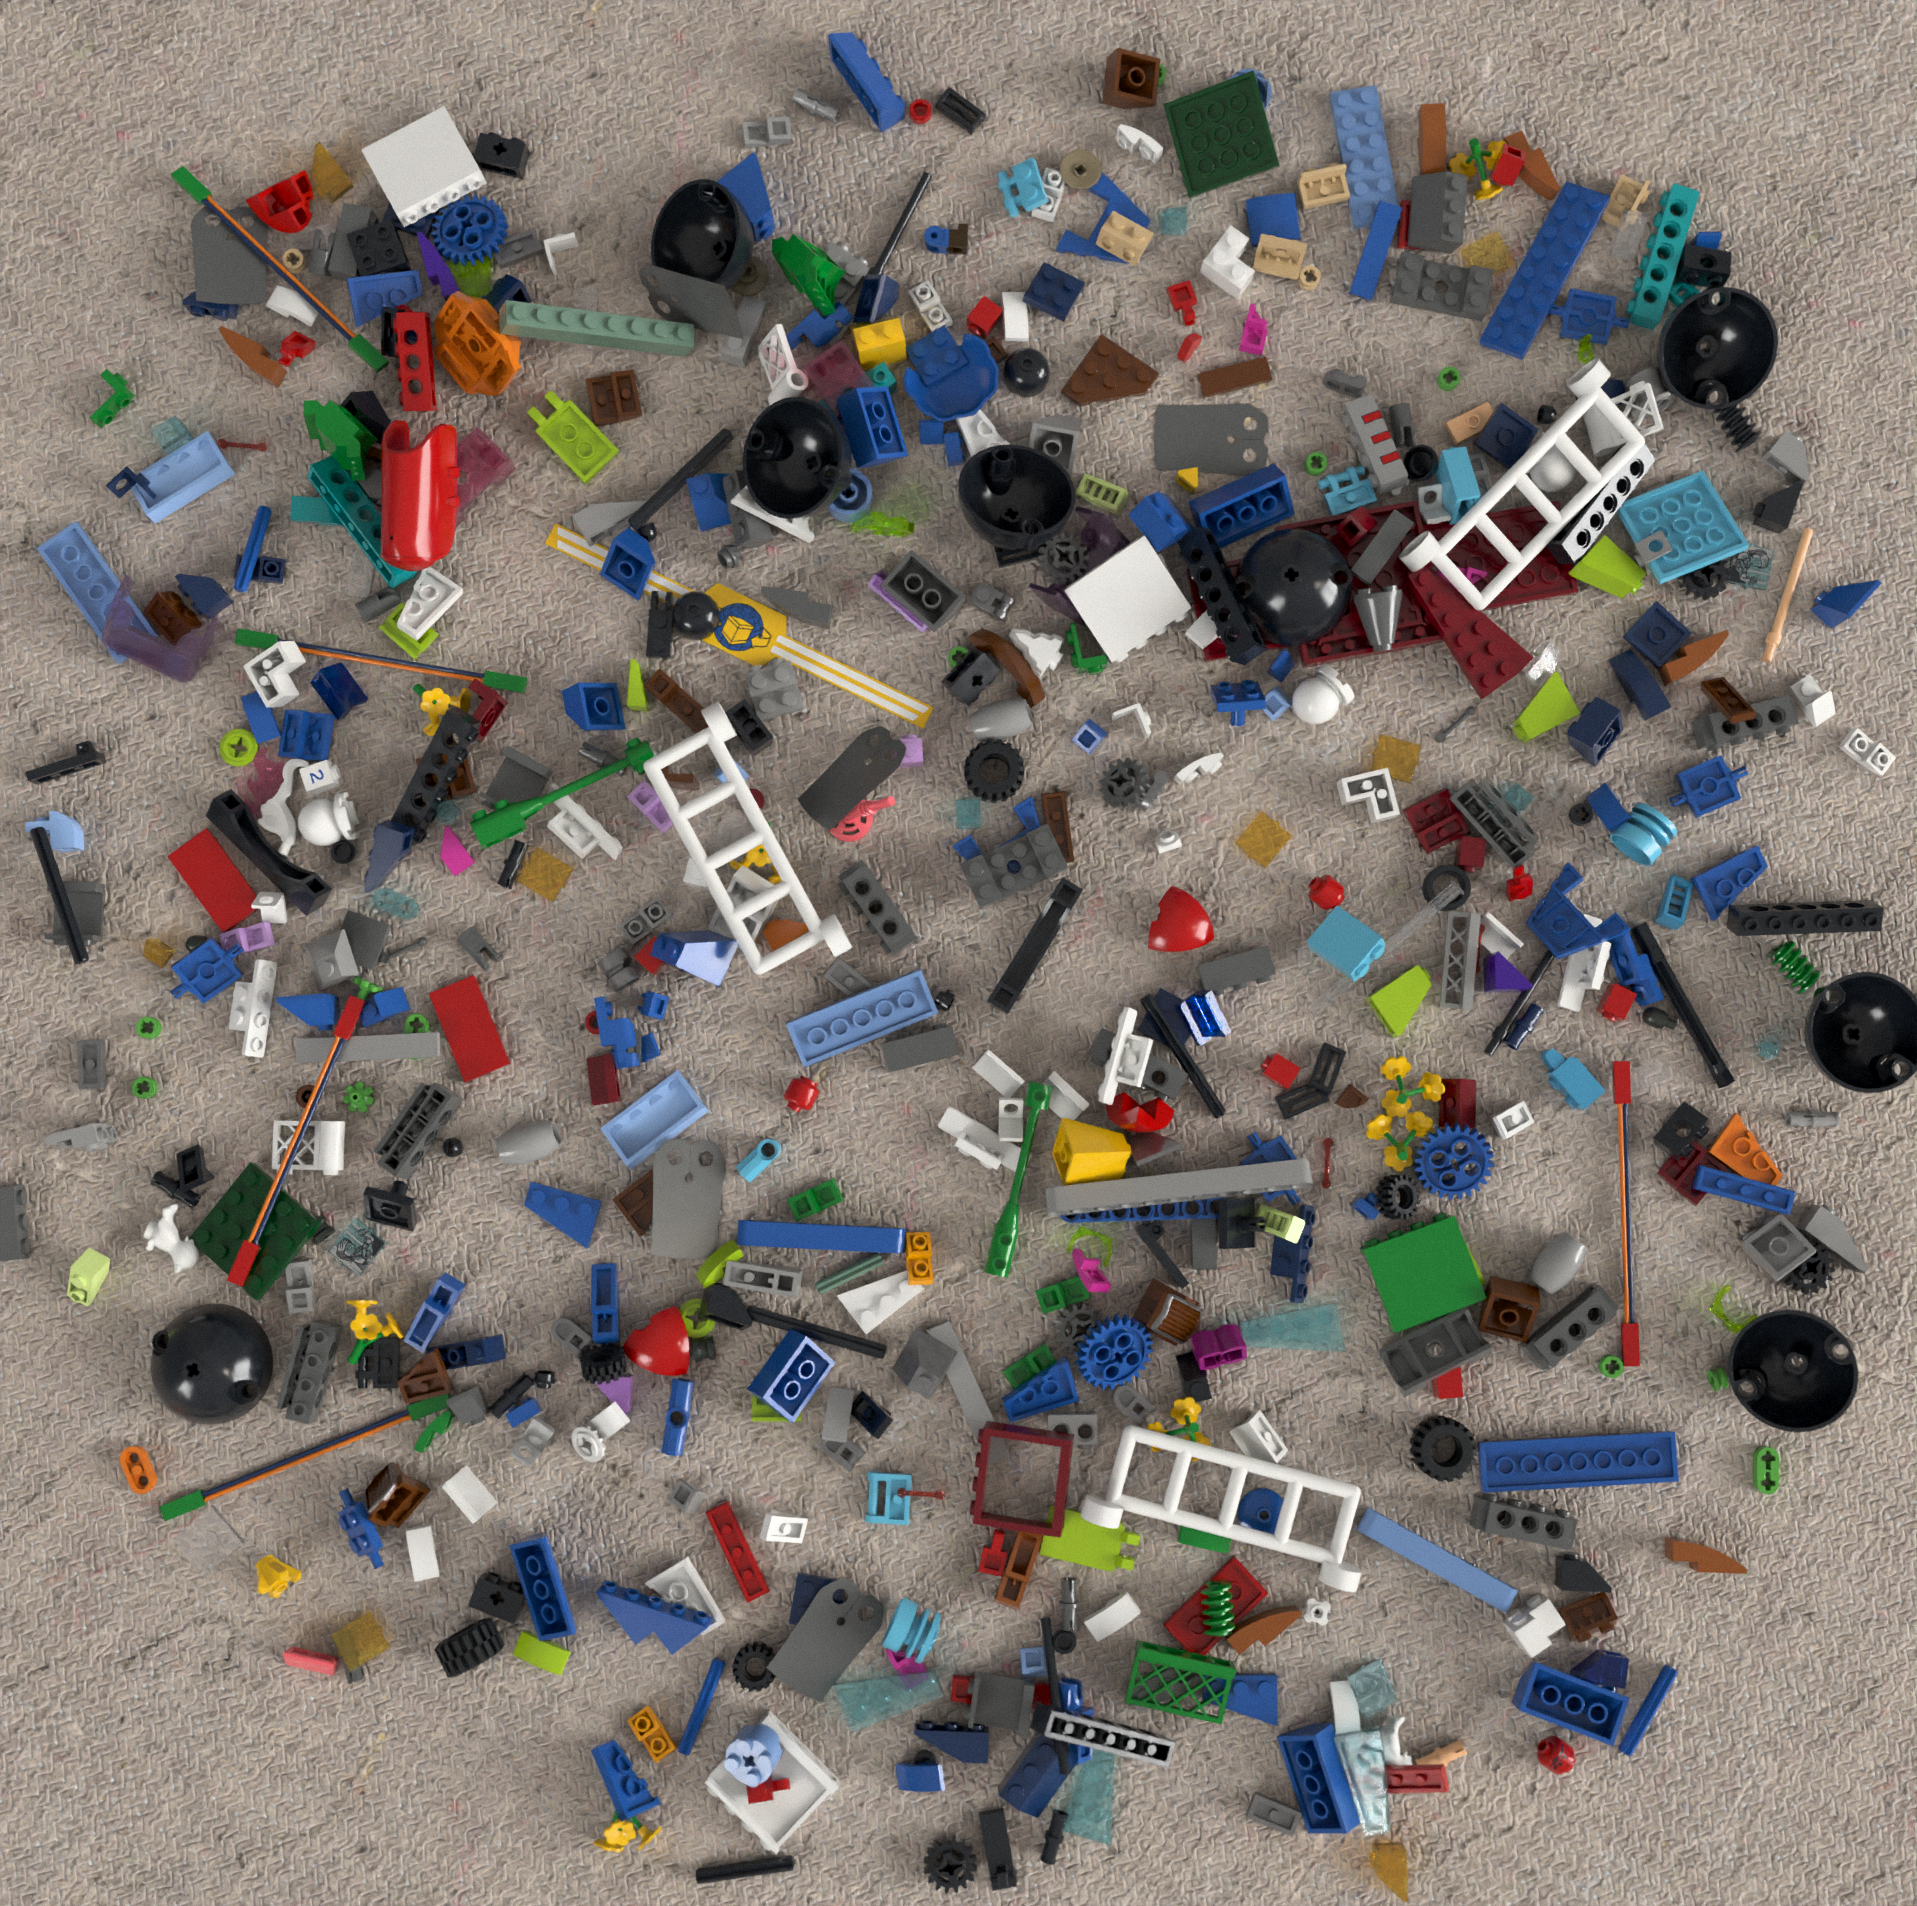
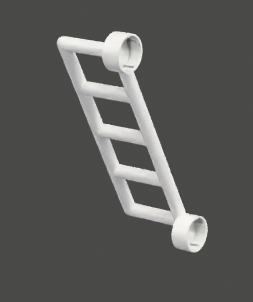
M1598 358L1591 360L1579 369L1567 383V386L1577 396L1578 400L1439 542L1429 531H1425L1403 549L1399 558L1412 572L1418 571L1432 561L1474 609H1485L1644 446V437L1600 388L1608 380L1611 373ZM1593 404L1596 405L1627 441L1599 471L1565 434ZM1554 444L1588 482L1560 511L1554 507L1525 474ZM1514 485L1548 522L1520 552L1486 515ZM1474 526L1483 533L1509 562L1481 592L1476 589L1446 555Z
M717 701L702 709L701 712L709 727L645 761L643 768L753 972L757 975L764 974L824 940L835 957L850 950L853 947L835 914L823 920L819 919L726 748L724 742L737 736L722 706ZM708 744L728 781L680 806L661 769ZM735 794L755 831L707 856L688 819ZM762 844L782 881L735 907L715 869ZM790 894L809 932L762 957L742 920Z
M1128 1425L1123 1430L1105 1497L1093 1494L1086 1495L1081 1511L1083 1519L1102 1527L1118 1528L1123 1510L1320 1562L1322 1565L1318 1579L1328 1586L1343 1591L1356 1592L1362 1573L1359 1567L1342 1560L1361 1494L1358 1486L1133 1425ZM1135 1442L1177 1453L1163 1505L1121 1494ZM1191 1457L1233 1468L1218 1520L1177 1509ZM1247 1472L1288 1482L1274 1534L1233 1524ZM1303 1487L1344 1497L1330 1549L1289 1539Z

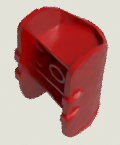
M393 420L385 430L382 440L380 556L386 563L395 568L409 572L420 571L433 566L436 561L444 558L449 553L453 544L457 507H460V497L457 496V477H460V467H457V433L452 425L440 423V425L435 426L419 445L410 450L408 424L405 421Z

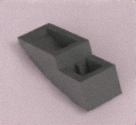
M1394 509L1351 569L1352 575L1369 586L1414 522Z
M761 586L763 597L785 614L801 622L830 629L831 605L810 602L809 592Z

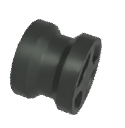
M324 1215L317 1217L322 1224L312 1235V1241L315 1245L320 1244L336 1231L333 1226L327 1224V1218Z
M712 1335L707 1336L706 1339H692L693 1355L696 1363L701 1362L703 1359L716 1360L715 1343Z

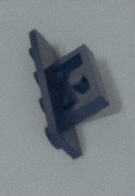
M1300 1206L1299 1218L1305 1221V1225L1297 1243L1274 1235L1270 1275L1292 1278L1291 1303H1303L1308 1293L1306 1277L1310 1271L1309 1250H1311L1313 1245L1311 1230L1316 1219L1314 1206Z

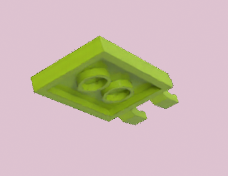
M550 390L544 397L555 411L545 418L533 406L527 411V414L537 425L535 428L536 434L586 485L620 452L570 399L562 402Z
M1050 1504L1046 1521L1048 1523H1053L1054 1505ZM1066 1508L1064 1530L1061 1538L1043 1535L1039 1554L1112 1572V1570L1116 1571V1566L1133 1571L1134 1558L1119 1553L1122 1542L1138 1546L1140 1534L1125 1530V1526L1122 1525L1121 1521L1118 1528H1107L1093 1524L1081 1517V1511Z

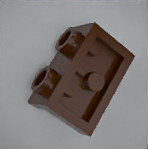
M173 591L157 592L142 612L173 647L180 646L192 629H199L203 625L197 618V615Z
M1606 1592L1597 1593L1558 1610L1566 1624L1571 1642L1575 1640L1578 1643L1585 1642L1592 1638L1591 1634L1598 1631L1601 1634L1608 1633L1615 1629L1614 1625L1618 1621V1617Z

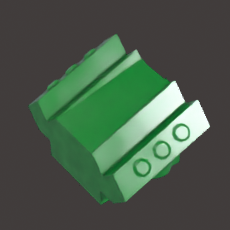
M795 234L791 235L788 242L783 237L773 239L772 254L790 284H794L799 293L806 294L815 308L819 307L824 316L835 313V289L845 270L823 250Z
M317 400L304 401L303 415L310 439H318L321 451H327L340 464L341 470H350L352 481L366 480L365 456L370 447L377 441V438L348 410L333 400H329L324 407Z

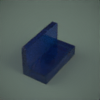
M341 662L319 669L310 682L337 720L345 718L352 707L366 703L368 697Z
M1197 990L1178 1004V1009L1197 1046H1202L1213 1037H1226L1232 1032L1212 990Z

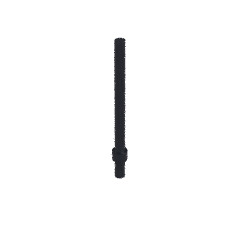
M923 173L875 267L870 269L868 275L883 274L887 262L932 178L929 173Z
M1549 950L1529 979L1533 987L1520 993L1501 1025L1497 1026L1493 1031V1037L1484 1050V1053L1492 1057L1500 1043L1506 1040L1509 1035V1029L1554 960L1555 956Z
M1050 1617L1041 1618L1051 1705L1062 1708ZM1056 1739L1054 1751L1058 1755L1060 1775L1070 1774L1067 1754L1070 1752L1069 1742Z

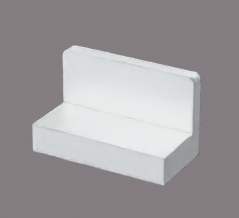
M1489 912L1481 914L1478 944L1489 954L1499 951L1508 959L1516 949L1523 946V943Z
M989 1049L972 1067L973 1070L1005 1098H1010L1025 1082Z
M1055 1071L1042 1083L1043 1085L1053 1087L1049 1108L1061 1119L1075 1120L1090 1105Z
M1260 1410L1254 1412L1244 1423L1230 1430L1231 1436L1245 1456L1276 1464L1288 1452V1449Z
M467 1465L442 1485V1488L473 1524L498 1503Z

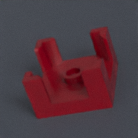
M474 678L469 685V689L478 694L482 702L472 716L481 721L477 740L482 742L508 702L499 693Z

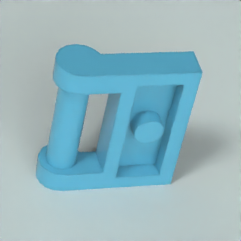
M868 1471L869 1497L868 1513L865 1514V1522L909 1525L912 1474ZM879 1481H886L884 1515L877 1514Z

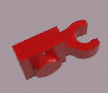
M1190 280L1167 287V293L1174 312L1182 311L1186 327L1195 324L1194 319H1196V315L1192 306L1197 305V298Z
M297 331L292 332L282 340L280 353L283 356L278 360V363L288 367L293 362L295 356L303 359L315 349L316 341Z
M1523 865L1513 868V878L1506 880V896L1509 902L1532 895L1533 879L1530 873H1524Z
M994 1529L991 1547L983 1546L978 1572L999 1577L1003 1576L1008 1554L1007 1550L1001 1549L1004 1539L1003 1530Z
M770 1775L766 1781L758 1784L756 1787L746 1785L748 1804L774 1800L773 1792L790 1789L789 1779L772 1781Z

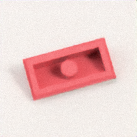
M293 1646L283 1653L285 1663L289 1666L328 1675L335 1674L339 1660L337 1656Z

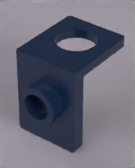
M127 466L106 484L119 499L136 483L153 499L157 497L148 487L150 482L141 473L136 475ZM126 479L125 486L121 489H116L117 483Z

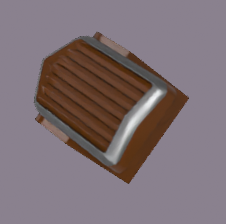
M1153 1278L1133 1317L1138 1322L1141 1321L1148 1332L1177 1347L1178 1344L1186 1343L1190 1336L1199 1332L1201 1310L1198 1307V1302Z
M389 1463L374 1477L365 1490L366 1507L369 1514L368 1519L383 1527H387L389 1524L399 1528L431 1490L427 1484L405 1475L397 1464Z

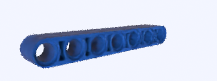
M1224 1198L1194 1200L1197 1204V1211L1194 1214L1186 1212L1185 1205L1189 1201L1172 1203L1173 1211L1169 1215H1164L1161 1212L1162 1204L1150 1205L1149 1212L1144 1216H1140L1137 1213V1207L1125 1208L1124 1214L1119 1217L1114 1216L1112 1210L1101 1211L1097 1217H1090L1088 1213L1076 1214L1073 1218H1066L1064 1215L1060 1217L1069 1223L1219 1218V1212L1214 1214L1210 1211V1203L1213 1200Z
M738 1220L737 1245L904 1253L906 1229Z

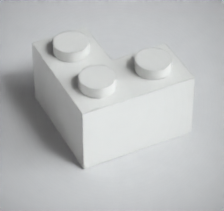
M1230 225L1203 261L1200 273L1238 300L1251 283L1255 270L1239 260L1246 251L1250 239Z
M279 641L243 665L266 708L282 707L300 695L289 676V673L306 662L295 641Z
M1388 768L1342 778L1336 783L1342 806L1366 801L1371 823L1392 819L1400 814Z
M1543 1594L1531 1597L1526 1602V1606L1520 1610H1512L1507 1614V1619L1502 1621L1517 1645L1531 1658L1552 1645L1548 1636L1566 1625L1551 1601Z

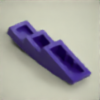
M417 232L428 278L433 286L440 284L443 298L447 301L451 294L461 291L438 251L422 232Z

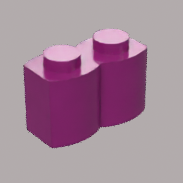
M1236 1324L1222 1325L1214 1331L1202 1330L1190 1336L1191 1349L1200 1370L1213 1369L1222 1364L1237 1363L1247 1358V1346Z

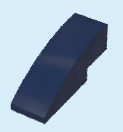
M1631 649L1608 660L1629 701H1634L1644 721L1671 708L1670 703L1654 677Z

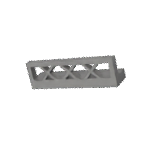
M1448 911L1439 1007L1472 1010L1481 913ZM1453 916L1467 917L1466 928L1459 934L1452 927ZM1453 932L1456 936L1451 939V935ZM1464 933H1465V940H1463V938L1461 937V935H1463ZM1459 939L1464 945V951L1455 957L1450 951V946L1455 940ZM1451 956L1453 961L1449 963V957ZM1463 957V962L1461 964L1459 962V959ZM1457 963L1462 969V973L1458 979L1453 981L1448 975V968ZM1447 979H1448V980L1450 981V983H1451L1448 987H1447ZM1459 981H1461L1460 988L1456 985ZM1453 986L1460 993L1459 1003L1445 1002L1446 992Z

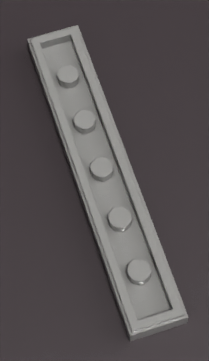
M440 1033L351 1036L350 1040L344 1042L336 1062L440 1057ZM335 1037L297 1039V1063L325 1062Z
M948 1320L927 1330V1332L958 1352L946 1374L978 1443L979 1429H983L987 1421L995 1422L954 1329ZM991 1436L988 1466L1010 1456L1003 1438Z

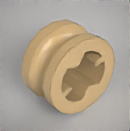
M289 249L284 253L282 261L290 272L301 273L305 270L307 261L299 250ZM293 257H297L300 261H296L298 264L293 266L290 261H293Z
M1314 266L1304 267L1298 278L1300 287L1305 290L1315 289L1321 279L1319 269ZM1305 274L1307 276L1309 274L1313 275V280L1310 283L1306 281Z

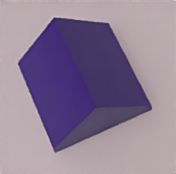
M1499 951L1486 955L1483 958L1484 992H1521L1533 987Z

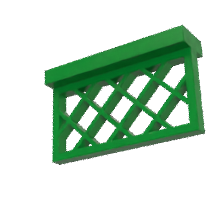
M1137 1640L1124 1701L1132 1705L1222 1724L1236 1667L1233 1661ZM1139 1662L1151 1663L1154 1670L1142 1677L1138 1671ZM1167 1667H1171L1176 1670L1178 1675L1166 1682L1160 1672ZM1192 1672L1198 1673L1202 1681L1190 1688L1184 1677ZM1157 1674L1163 1685L1151 1692L1145 1681ZM1215 1678L1225 1679L1224 1688L1214 1693L1209 1682ZM1182 1680L1188 1690L1175 1697L1170 1686ZM1140 1684H1143L1149 1693L1141 1699L1131 1697L1133 1689ZM1206 1685L1212 1695L1199 1702L1194 1692ZM1167 1689L1173 1699L1166 1704L1158 1703L1155 1695ZM1191 1694L1197 1705L1189 1710L1182 1708L1179 1701ZM1215 1700L1219 1705L1217 1716L1207 1714L1203 1707Z

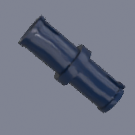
M1531 1003L1522 1018L1517 1019L1515 1028L1504 1043L1509 1048L1517 1051L1526 1036L1534 1031L1533 1026L1544 1013V1010L1540 1006Z

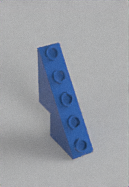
M604 1581L602 1586L595 1592L635 1645L654 1631L671 1655L705 1631L714 1621V1618L704 1611H693L687 1609L682 1604H672L663 1601L658 1596H647L641 1594L636 1589H626L617 1586L612 1581Z

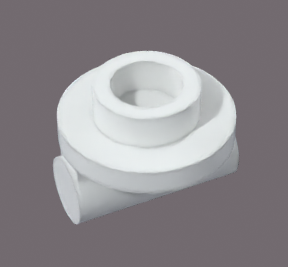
M1164 830L1155 839L1159 854L1182 846L1179 834L1175 831Z

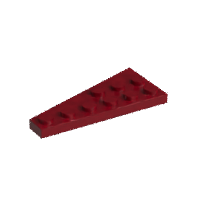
M1427 564L1404 578L1480 699L1488 696L1537 661L1480 610L1474 609L1462 594Z

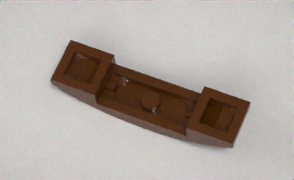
M983 628L969 635V641L978 650L985 654L991 652L1021 684L1015 691L1026 700L1031 708L1045 699L1042 685L1032 671L1031 665L1012 644L1001 636Z
M660 668L643 685L695 733L709 727L701 712L704 708Z

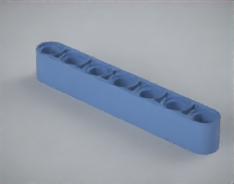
M1367 1507L1356 1528L1366 1536L1505 1613L1508 1612L1518 1592L1517 1589L1369 1507Z

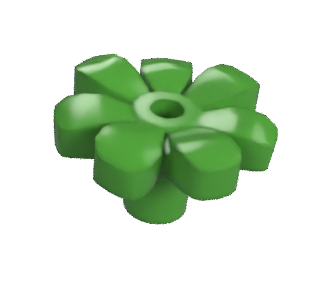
M358 976L353 978L352 982L356 983L360 988L356 996L357 998L365 1001L369 992L380 993L383 991L380 986L373 983L370 984V982Z
M357 1082L356 1088L349 1085L346 1088V1092L349 1095L343 1097L345 1104L350 1103L348 1109L352 1112L357 1111L358 1108L362 1113L367 1112V1104L373 1105L375 1102V1098L369 1096L373 1094V1089L371 1087L365 1088L364 1082Z

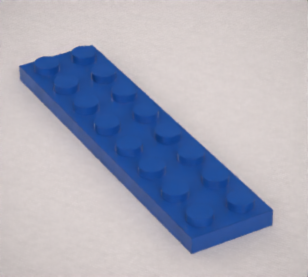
M1566 181L1479 340L1480 345L1520 360L1524 359L1610 202L1609 195Z
M1674 1431L1477 1442L1480 1487L1483 1493L1679 1482Z

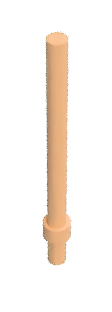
M1804 528L1771 632L1767 633L1765 639L1766 647L1762 657V661L1765 663H1771L1776 646L1780 644L1782 638L1780 633L1813 534L1812 529Z

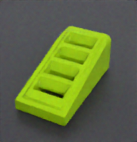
M631 659L627 706L631 711H649L640 665L636 659Z

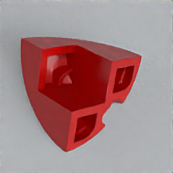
M302 170L246 199V202L253 212L270 227L284 233H297L308 225L312 217V213L309 212L310 201L313 199L312 186L306 171Z
M1171 886L1158 904V907H1160L1158 919L1151 922L1148 949L1163 952L1187 951L1206 945L1215 939L1212 923L1204 908L1190 894L1178 887Z
M1123 1092L1114 1096L1112 1105L1106 1104L1108 1118L1119 1127L1133 1132L1146 1133L1163 1129L1170 1123L1174 1114V1110L1159 1097L1139 1105L1128 1094Z
M676 1306L669 1307L649 1318L651 1323L644 1329H635L622 1347L625 1355L645 1370L668 1376L687 1374L690 1359L689 1340L683 1318Z

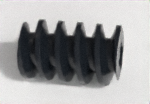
M1738 404L1723 409H1715L1712 414L1720 413L1716 418L1717 422L1725 421L1721 426L1722 430L1730 429L1726 437H1735L1731 445H1740L1736 453L1757 441L1758 436L1762 433L1761 430L1752 431L1757 424H1747L1752 416H1742L1747 408H1737Z

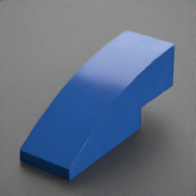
M616 1263L592 1265L591 1312L593 1314L592 1338L595 1344L620 1343V1309Z
M446 1272L437 1279L428 1298L421 1305L403 1341L424 1353L444 1324L466 1284Z

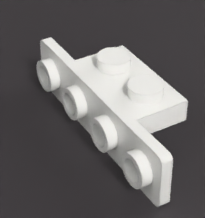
M553 783L549 787L548 793L561 787ZM569 795L553 802L562 811L548 822L547 827L581 859L597 845L614 860L619 858L623 847L618 839L610 836L603 829L600 822L593 820L580 804H576Z
M1583 914L1594 927L1602 923L1601 919ZM1603 942L1569 956L1557 1003L1559 1007L1579 1012L1585 989H1600L1604 979L1606 962L1610 956L1611 943Z
M256 959L252 983L235 982L229 1029L245 1031L242 1055L264 1057L277 962Z
M1125 1006L1123 1012L1119 1015V1028L1117 1035L1112 1040L1111 1057L1105 1065V1079L1099 1087V1101L1108 1105L1113 1104L1118 1082L1141 1087L1153 1043L1152 1039L1132 1034L1137 1011Z
M951 1106L948 1107L938 1127L958 1139L955 1146L958 1147L962 1154L974 1156L986 1168L997 1170L999 1165L1002 1164L1016 1172L1021 1151L1019 1145L1009 1141H998V1133ZM1030 1152V1155H1029L1028 1163H1029L1030 1159L1032 1158V1153H1031V1152Z

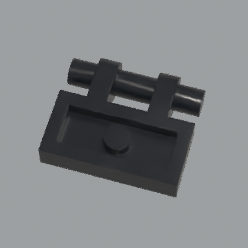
M379 1338L373 1342V1348H368V1346L364 1348L358 1360V1370L355 1371V1378L358 1379V1388H368V1379H373V1389L399 1388L397 1381L400 1378V1338ZM368 1356H373V1370H368Z

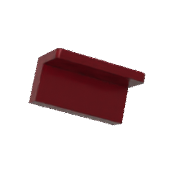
M612 1053L587 1058L592 1105L622 1102L618 1070L616 1069Z
M1441 1079V1083L1445 1086V1092L1441 1094V1099L1439 1100V1127H1445L1446 1122L1450 1127H1454L1455 1122H1458L1460 1128H1463L1465 1124H1468L1469 1128H1475L1476 1080Z

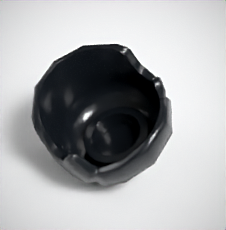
M1420 444L1412 447L1405 454L1403 464L1408 473V479L1422 482L1429 480L1436 474L1439 459L1432 447Z

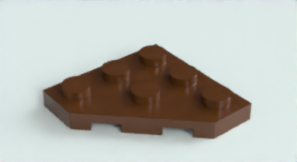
M1101 334L1062 388L1061 394L1079 406L1100 401L1120 400L1123 397L1135 395L1136 397L1146 395L1159 377V373Z

